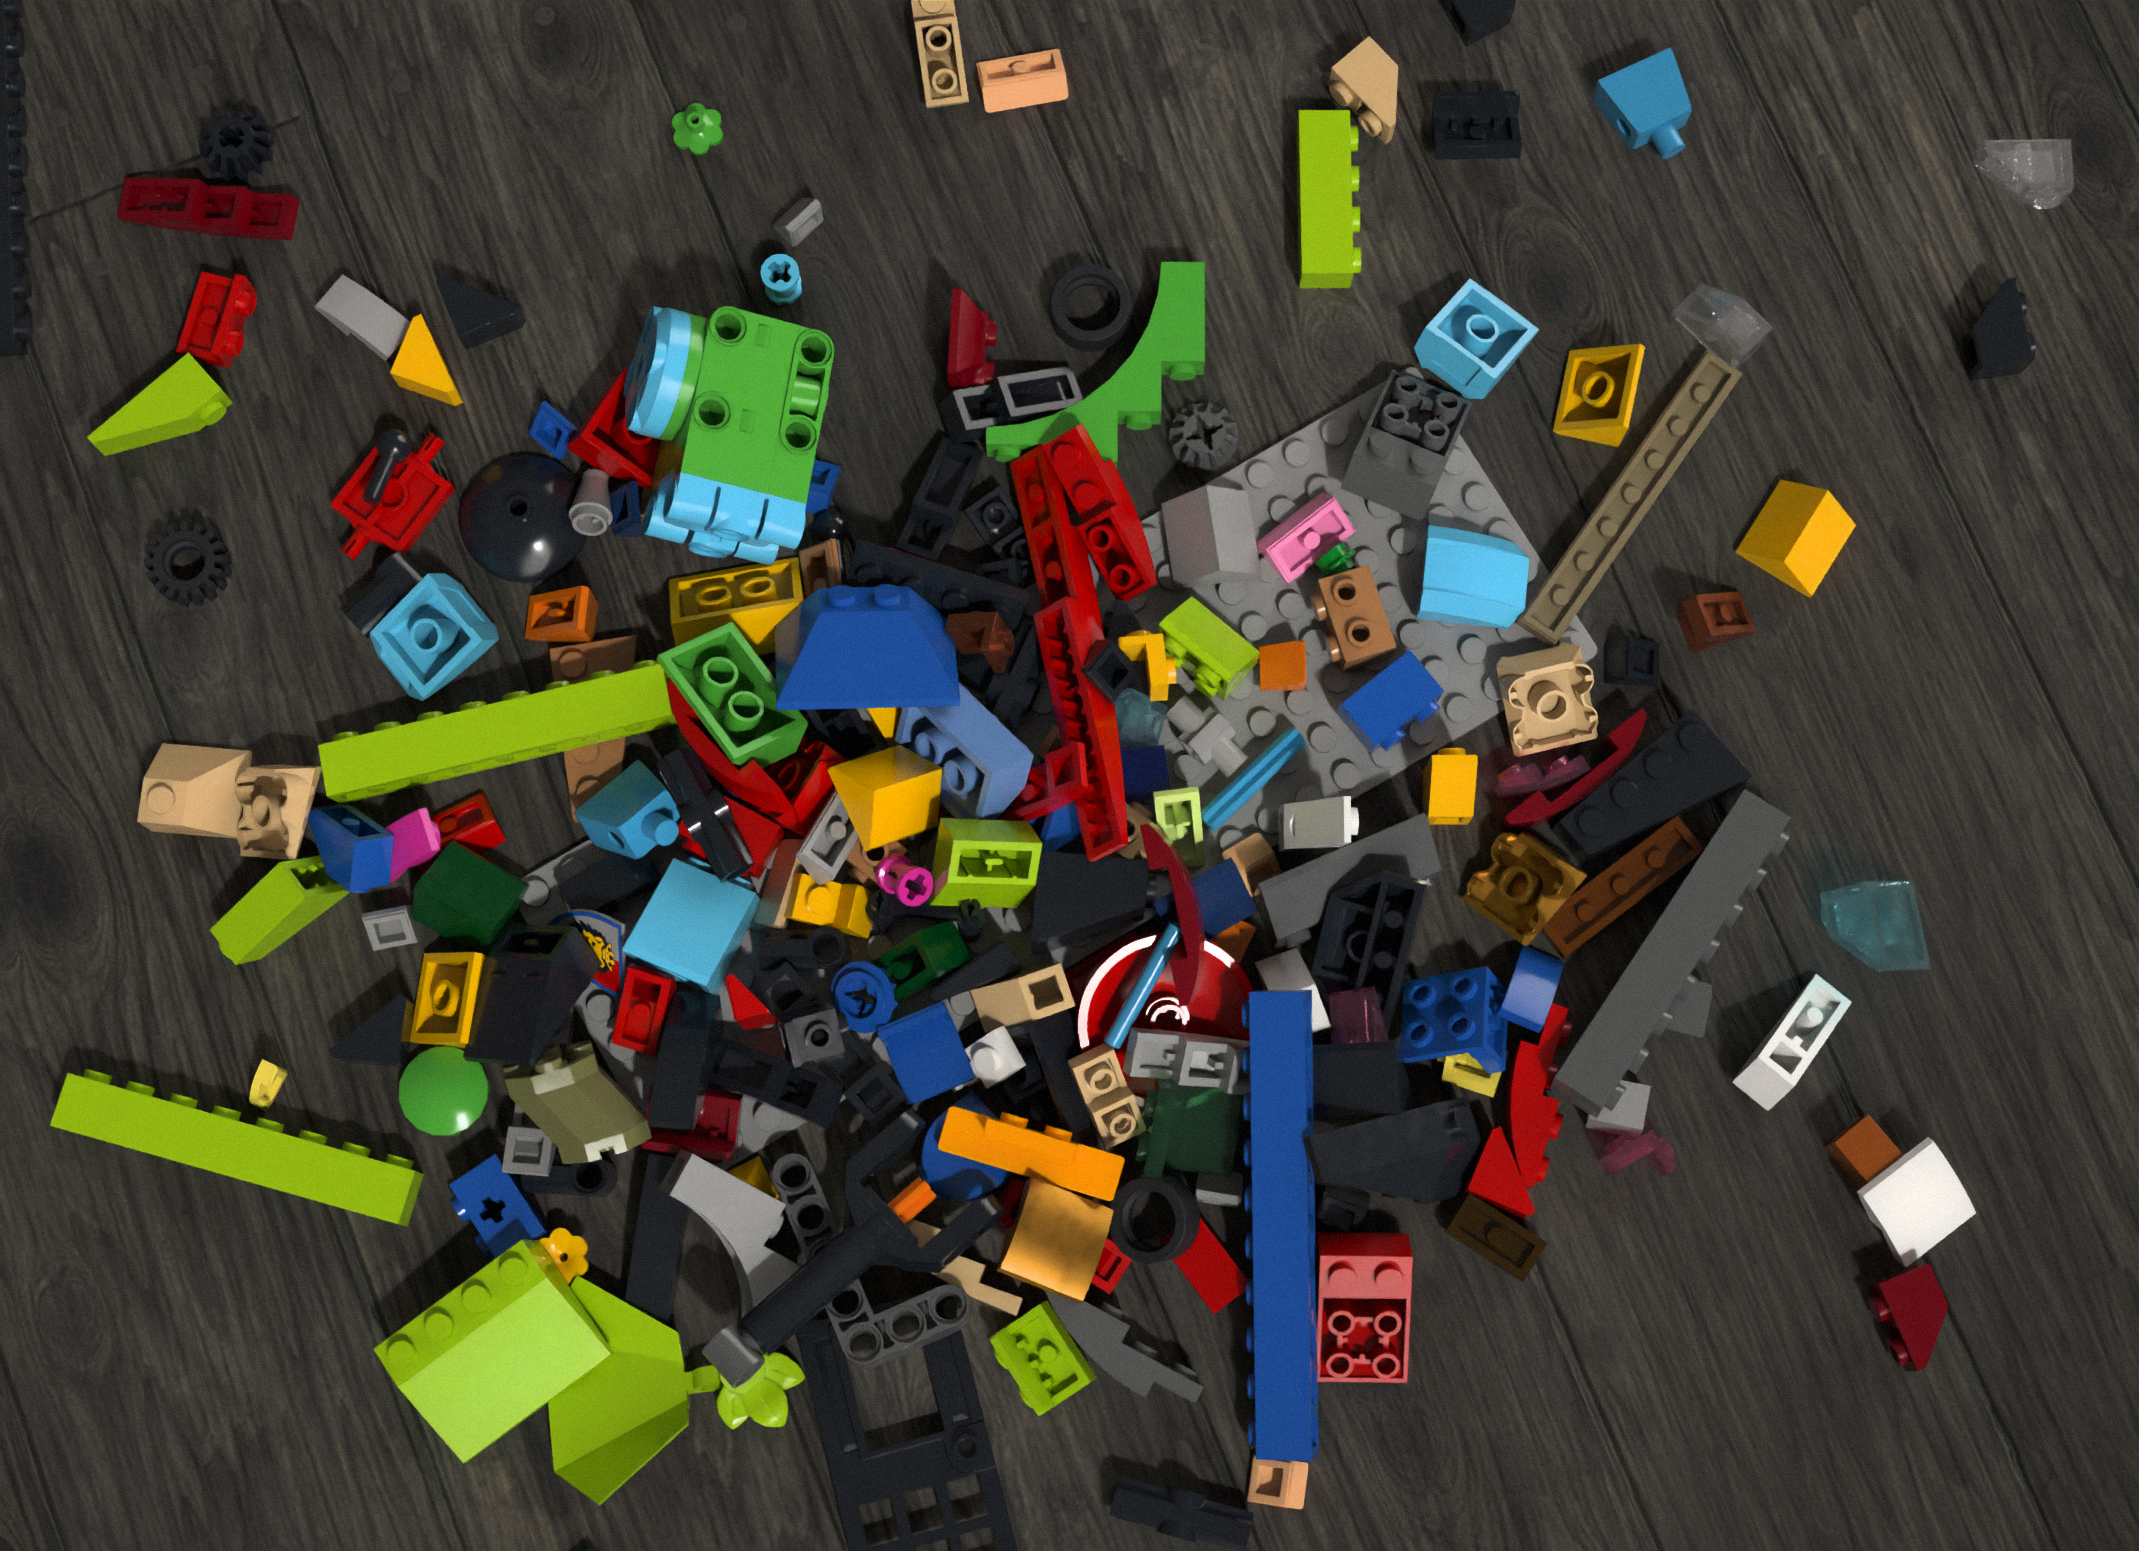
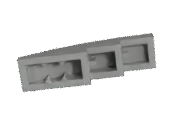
M1131 1027L1122 1071L1130 1077L1171 1079L1178 1085L1220 1088L1227 1094L1245 1095V1093H1251L1250 1074H1244L1243 1050L1244 1047H1250V1042L1217 1036Z

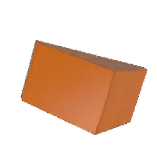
M577 586L530 596L525 639L569 644L594 642L598 602L590 588Z

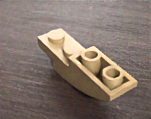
M911 0L926 107L934 108L969 103L954 0Z

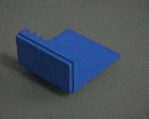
M942 1001L877 1028L878 1036L886 1047L901 1089L907 1096L906 1102L909 1107L976 1079L952 1016Z

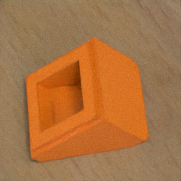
M1291 641L1259 646L1260 691L1305 689V641Z

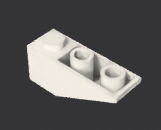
M1351 796L1295 802L1280 806L1278 808V852L1331 853L1351 843V835H1357L1359 828L1358 808L1351 807Z

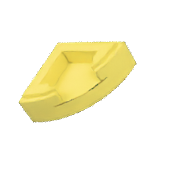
M262 1059L251 1085L250 1103L264 1111L269 1110L288 1074L286 1073L287 1070Z

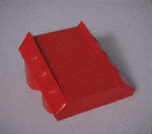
M803 736L797 752L770 764L765 770L781 788L792 809L787 814L760 808L747 801L745 802L746 808L806 837L835 790L827 770L832 766L850 761V759L842 756L822 741L811 742Z

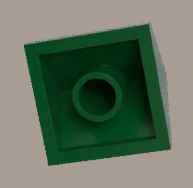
M454 840L449 843L416 883L412 917L417 922L464 950L482 953L487 956L510 924L530 885Z

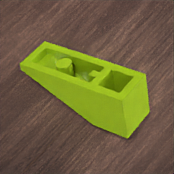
M188 352L87 438L104 456L200 431L206 425H213L225 415L227 407L233 402Z

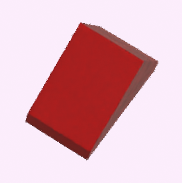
M1500 1126L1486 1133L1463 1193H1471L1487 1204L1519 1218H1524L1536 1213Z

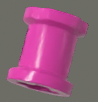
M895 853L882 859L875 873L878 887L886 893L896 894L898 900L906 906L914 907L924 903L931 895L934 887L931 873L921 866H912L911 861L902 854ZM889 871L896 873L899 877L895 879L889 875ZM911 881L920 885V889L910 885Z

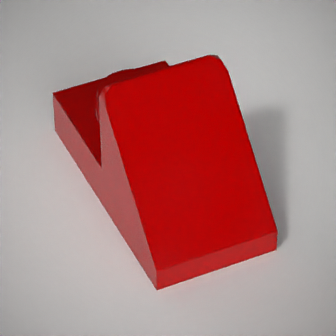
M633 963L629 964L611 1043L655 1056L660 1047L668 1009L672 1004L675 992H678L674 976Z

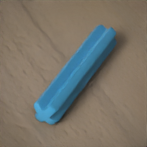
M1293 727L1288 728L1201 810L1202 822L1212 831L1217 830L1305 747L1306 740Z

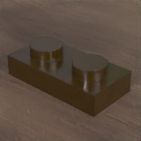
M1471 1193L1466 1195L1444 1230V1233L1520 1282H1524L1547 1245L1546 1241Z

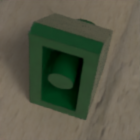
M951 920L914 932L874 960L872 964L879 968L887 969L886 976L890 982L897 984L894 989V999L900 1002L944 980L972 961V958Z

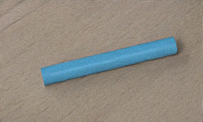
M1169 921L1104 1038V1041L1110 1046L1120 1049L1182 937L1180 925Z

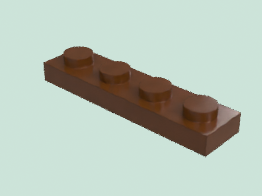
M1675 816L1571 895L1542 928L1541 933L1560 957L1564 959L1702 854L1705 849L1681 819Z

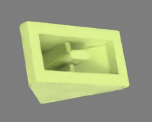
M1198 786L1153 792L1151 805L1155 817L1154 823L1171 840L1187 867L1206 865ZM1168 867L1161 868V871L1168 870Z

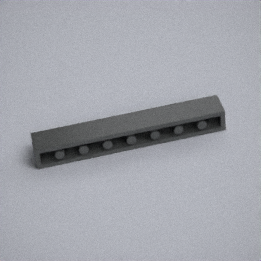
M1746 789L1743 790L1554 1077L1550 1087L1552 1091L1595 1118L1599 1116L1604 1107L1613 1111L1627 1089L1619 1083L1628 1070L1637 1074L1651 1052L1644 1047L1652 1033L1659 1038L1674 1017V1014L1669 1012L1668 1008L1675 997L1682 1001L1686 999L1698 980L1697 977L1691 974L1699 961L1708 965L1722 943L1715 938L1722 925L1729 929L1732 928L1745 907L1738 902L1746 889L1754 894L1768 870L1761 867L1769 854L1777 858L1791 837L1790 834L1784 831L1791 819L1789 815Z

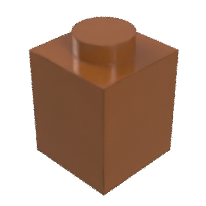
M1869 1114L1857 1118L1824 1146L1859 1189L1904 1156Z

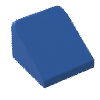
M814 459L805 512L820 516L829 510L841 466Z

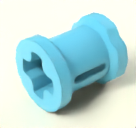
M776 254L767 258L761 266L760 272L762 282L765 285L766 296L777 305L792 304L802 293V281L798 264L792 257L786 254ZM789 276V281L784 282L783 280ZM776 277H779L780 279H782V280H778L776 283L774 282V279H775Z

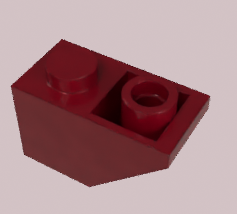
M1930 1263L1914 1266L1868 1285L1872 1296L1868 1297L1870 1309L1879 1323L1884 1321L1891 1339L1887 1340L1889 1352L1898 1366L1903 1365L1906 1372L1919 1371L1926 1368L1949 1307Z

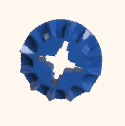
M872 960L851 962L843 966L836 973L830 989L831 1005L835 1007L836 1013L843 1011L849 1029L859 1033L877 1031V1028L893 1020L891 1017L893 1009L899 1004L894 999V989L897 984L890 982L886 976L887 969L872 964ZM867 986V993L873 995L877 1001L864 1006V999L852 992L864 989Z

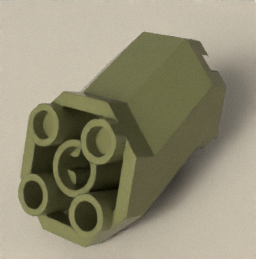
M591 1040L571 1044L564 1050H561L559 1043L547 1045L542 1056L535 1062L533 1067L506 1064L502 1066L510 1098L558 1147L563 1164L593 1162L602 1159L600 1152L613 1149L616 1155L629 1151L652 1138L646 1113L597 1063Z

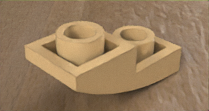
M1104 1043L1067 1061L1085 1107L1105 1149H1109L1147 1130L1134 1094L1127 1086L1112 1046Z

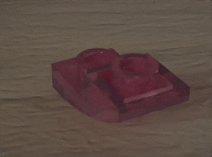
M1566 755L1555 760L1543 769L1546 774L1544 777L1534 762L1523 769L1517 763L1496 776L1499 783L1496 784L1491 795L1496 801L1528 799L1538 790L1543 795L1550 794L1581 780L1588 774L1591 768L1582 755L1571 761L1568 760Z

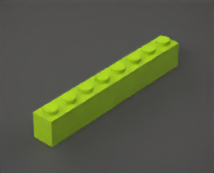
M641 661L633 664L630 671L618 674L610 670L599 671L590 674L588 681L572 684L571 681L553 682L545 686L546 691L530 695L527 691L511 692L502 696L503 701L488 705L484 701L469 702L459 707L460 711L446 715L440 711L427 712L417 716L416 722L401 725L400 722H386L376 725L374 727L375 732L359 735L357 732L336 734L332 736V742L318 745L326 796L338 803L353 802L678 725L668 696L667 681L670 678L657 661Z
M85 1069L83 1077L67 1073L50 1126L408 1227L424 1174L412 1170L414 1163L412 1160L387 1154L385 1162L368 1158L371 1150L369 1148L344 1142L342 1150L325 1146L326 1136L301 1129L297 1138L282 1133L284 1124L258 1117L256 1124L251 1125L239 1121L241 1112L214 1105L212 1113L196 1109L198 1100L171 1093L169 1101L153 1097L155 1088L128 1081L126 1089L110 1085L112 1076L89 1069Z

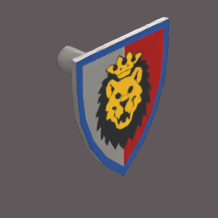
M574 909L559 914L547 925L573 926L577 928L602 963L591 982L607 993L621 999L626 978V954L622 950L638 921L634 920L625 925L593 910Z

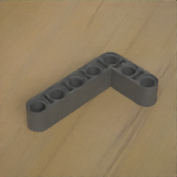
M791 1153L777 1160L773 1167L772 1177L782 1203L786 1204L784 1209L807 1262L841 1232L812 1165L801 1154ZM796 1167L806 1170V1180L802 1185L795 1188L784 1185V1176L787 1171ZM810 1209H819L824 1213L821 1225L812 1230L801 1227L800 1222L803 1214ZM860 1277L825 1307L843 1352L854 1366L865 1370L876 1368L960 1331L968 1324L972 1314L968 1296L961 1288L950 1284L939 1286L875 1314ZM847 1292L855 1293L859 1297V1304L856 1310L846 1315L836 1312L835 1303L838 1297ZM949 1297L957 1298L963 1305L959 1316L950 1320L941 1318L937 1312L940 1302ZM913 1316L920 1323L916 1335L907 1339L897 1336L895 1333L897 1322L902 1317ZM865 1334L875 1337L877 1345L873 1354L864 1358L853 1354V1343L858 1337Z

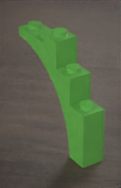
M1161 262L1158 295L1149 324L1133 353L1116 373L1085 399L1054 415L1023 424L986 427L987 457H995L996 461L1011 463L1040 444L1045 445L1073 427L1083 424L1103 461L1106 462L1112 459L1117 469L1118 424H1126V427L1132 430H1146L1151 428L1152 424H1160L1161 375H1169L1171 379L1184 381L1194 379L1196 375H1203L1205 262Z

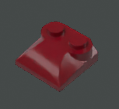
M952 289L947 370L950 392L952 390L990 385L995 380V362L988 361V346L996 347L998 322L997 320H989V311H979L962 289Z

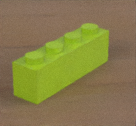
M1350 110L1298 111L1296 122L1299 288H1350L1354 273L1361 272V247H1353V233L1360 232V206H1352V192L1359 191V166H1351V152L1358 151V125H1350Z

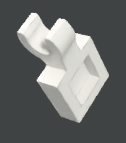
M1005 1026L992 1030L964 1049L971 1061L970 1064L976 1079L957 1086L952 1091L956 1093L965 1086H972L980 1080L988 1089L1026 1066Z

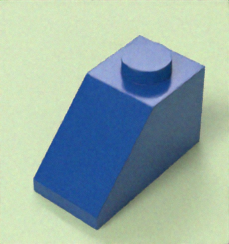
M349 803L326 805L310 809L308 821L326 874L342 885L346 891L352 893H366L371 888L389 885L394 842L393 834Z

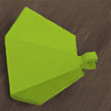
M577 1275L570 1288L614 1354L548 1402L554 1472L595 1503L601 1505L689 1425V1394L721 1390L723 1384L720 1380L719 1371L713 1365L700 1367L690 1372L686 1371L680 1335L677 1331Z

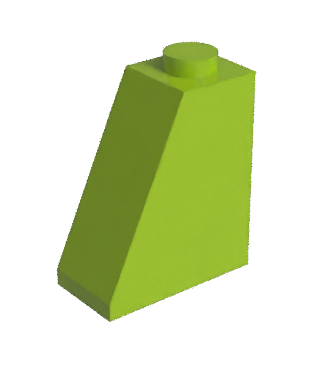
M320 855L279 862L210 931L219 942V948L222 953L231 959L235 965L261 960L350 892L346 891L342 885L326 874Z

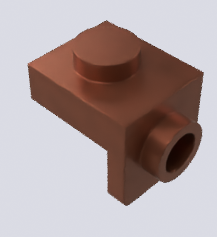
M971 611L968 613L949 614L945 629L954 638L955 645L960 653H983L995 673L1005 672L1008 657L1014 652L1015 641L1012 631L1007 628L999 613Z

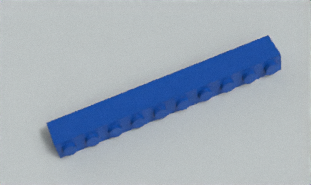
M1256 990L1249 992V1000H1244L1242 1005L1243 1027L1250 1028V1047H1244L1243 1071L1244 1074H1250L1251 1093H1245L1243 1101L1244 1118L1246 1121H1251V1139L1245 1140L1244 1162L1246 1167H1252V1185H1247L1245 1189L1246 1213H1252L1253 1232H1247L1245 1241L1247 1260H1253V1278H1248L1246 1301L1248 1306H1254V1325L1249 1324L1247 1329V1349L1249 1353H1254L1255 1371H1249L1247 1382L1249 1399H1255V1417L1249 1419L1248 1440L1250 1446H1256V1459L1312 1461L1319 1453L1315 1176L1303 1138L1314 1135L1312 990Z

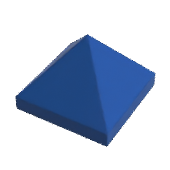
M544 401L539 406L528 435L560 461L564 459L568 450L566 446L575 434L577 427L571 420Z

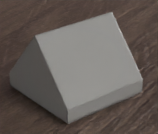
M413 904L362 913V920L373 951L418 943L416 924L412 917Z

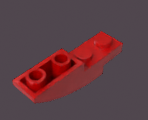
M1083 424L1075 426L1042 446L1083 521V524L1078 526L1077 529L1115 599L1128 601L1156 585L1157 581L1149 546L1130 495L1112 459L1106 462L1103 461Z
M1554 1003L1551 1004L1544 1026L1537 1033L1534 1044L1522 1040L1515 1044L1508 1070L1504 1116L1506 1141L1527 1191L1534 1187L1535 1182H1543L1550 1161V1157L1543 1155L1548 1138L1556 1139L1563 1119V1114L1557 1112L1560 1100L1542 1095L1544 1089L1551 1091V1084L1559 1069V1065L1552 1063L1557 1046L1565 1047L1572 1027L1571 1022L1565 1021L1569 1008Z

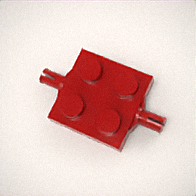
M429 433L415 453L411 452L407 460L396 464L378 505H371L362 498L380 458L377 445L373 448L330 504L332 509L349 520L355 529L343 547L339 549L343 554L355 561L369 541L382 544L394 553L404 551L407 554L456 490L451 483L436 474L429 464L442 446L445 445L440 438Z

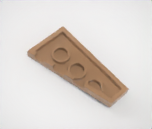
M637 635L549 649L554 682L571 681L572 684L588 681L590 674L599 671L610 670L614 671L615 674L630 671L631 666L635 664L639 638ZM627 737L564 751L572 817L575 823H579L573 812L625 770L626 760L624 757Z

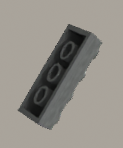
M1425 813L1258 883L1253 900L1274 947L1285 942L1287 948H1292L1312 938L1310 931L1323 926L1330 894L1333 890L1382 869L1427 881L1426 890L1435 885L1433 879L1439 875L1442 868Z

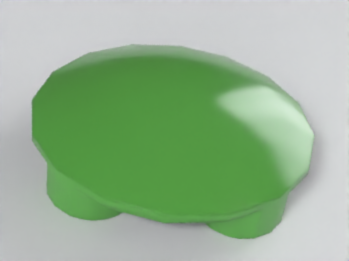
M434 1047L418 1054L406 1066L399 1082V1102L405 1117L417 1129L433 1136H456L463 1130L468 1129L481 1116L488 1101L490 1081L479 1062H470L464 1059L463 1050L456 1047Z

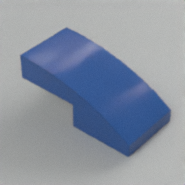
M1522 945L1509 977L1508 987L1497 1016L1539 1033L1550 1010L1564 962Z

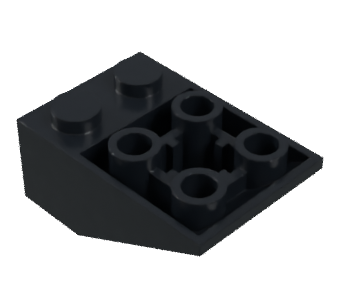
M511 923L508 925L486 956L474 1007L469 1040L463 1055L466 1061L533 1067L602 965L576 927Z

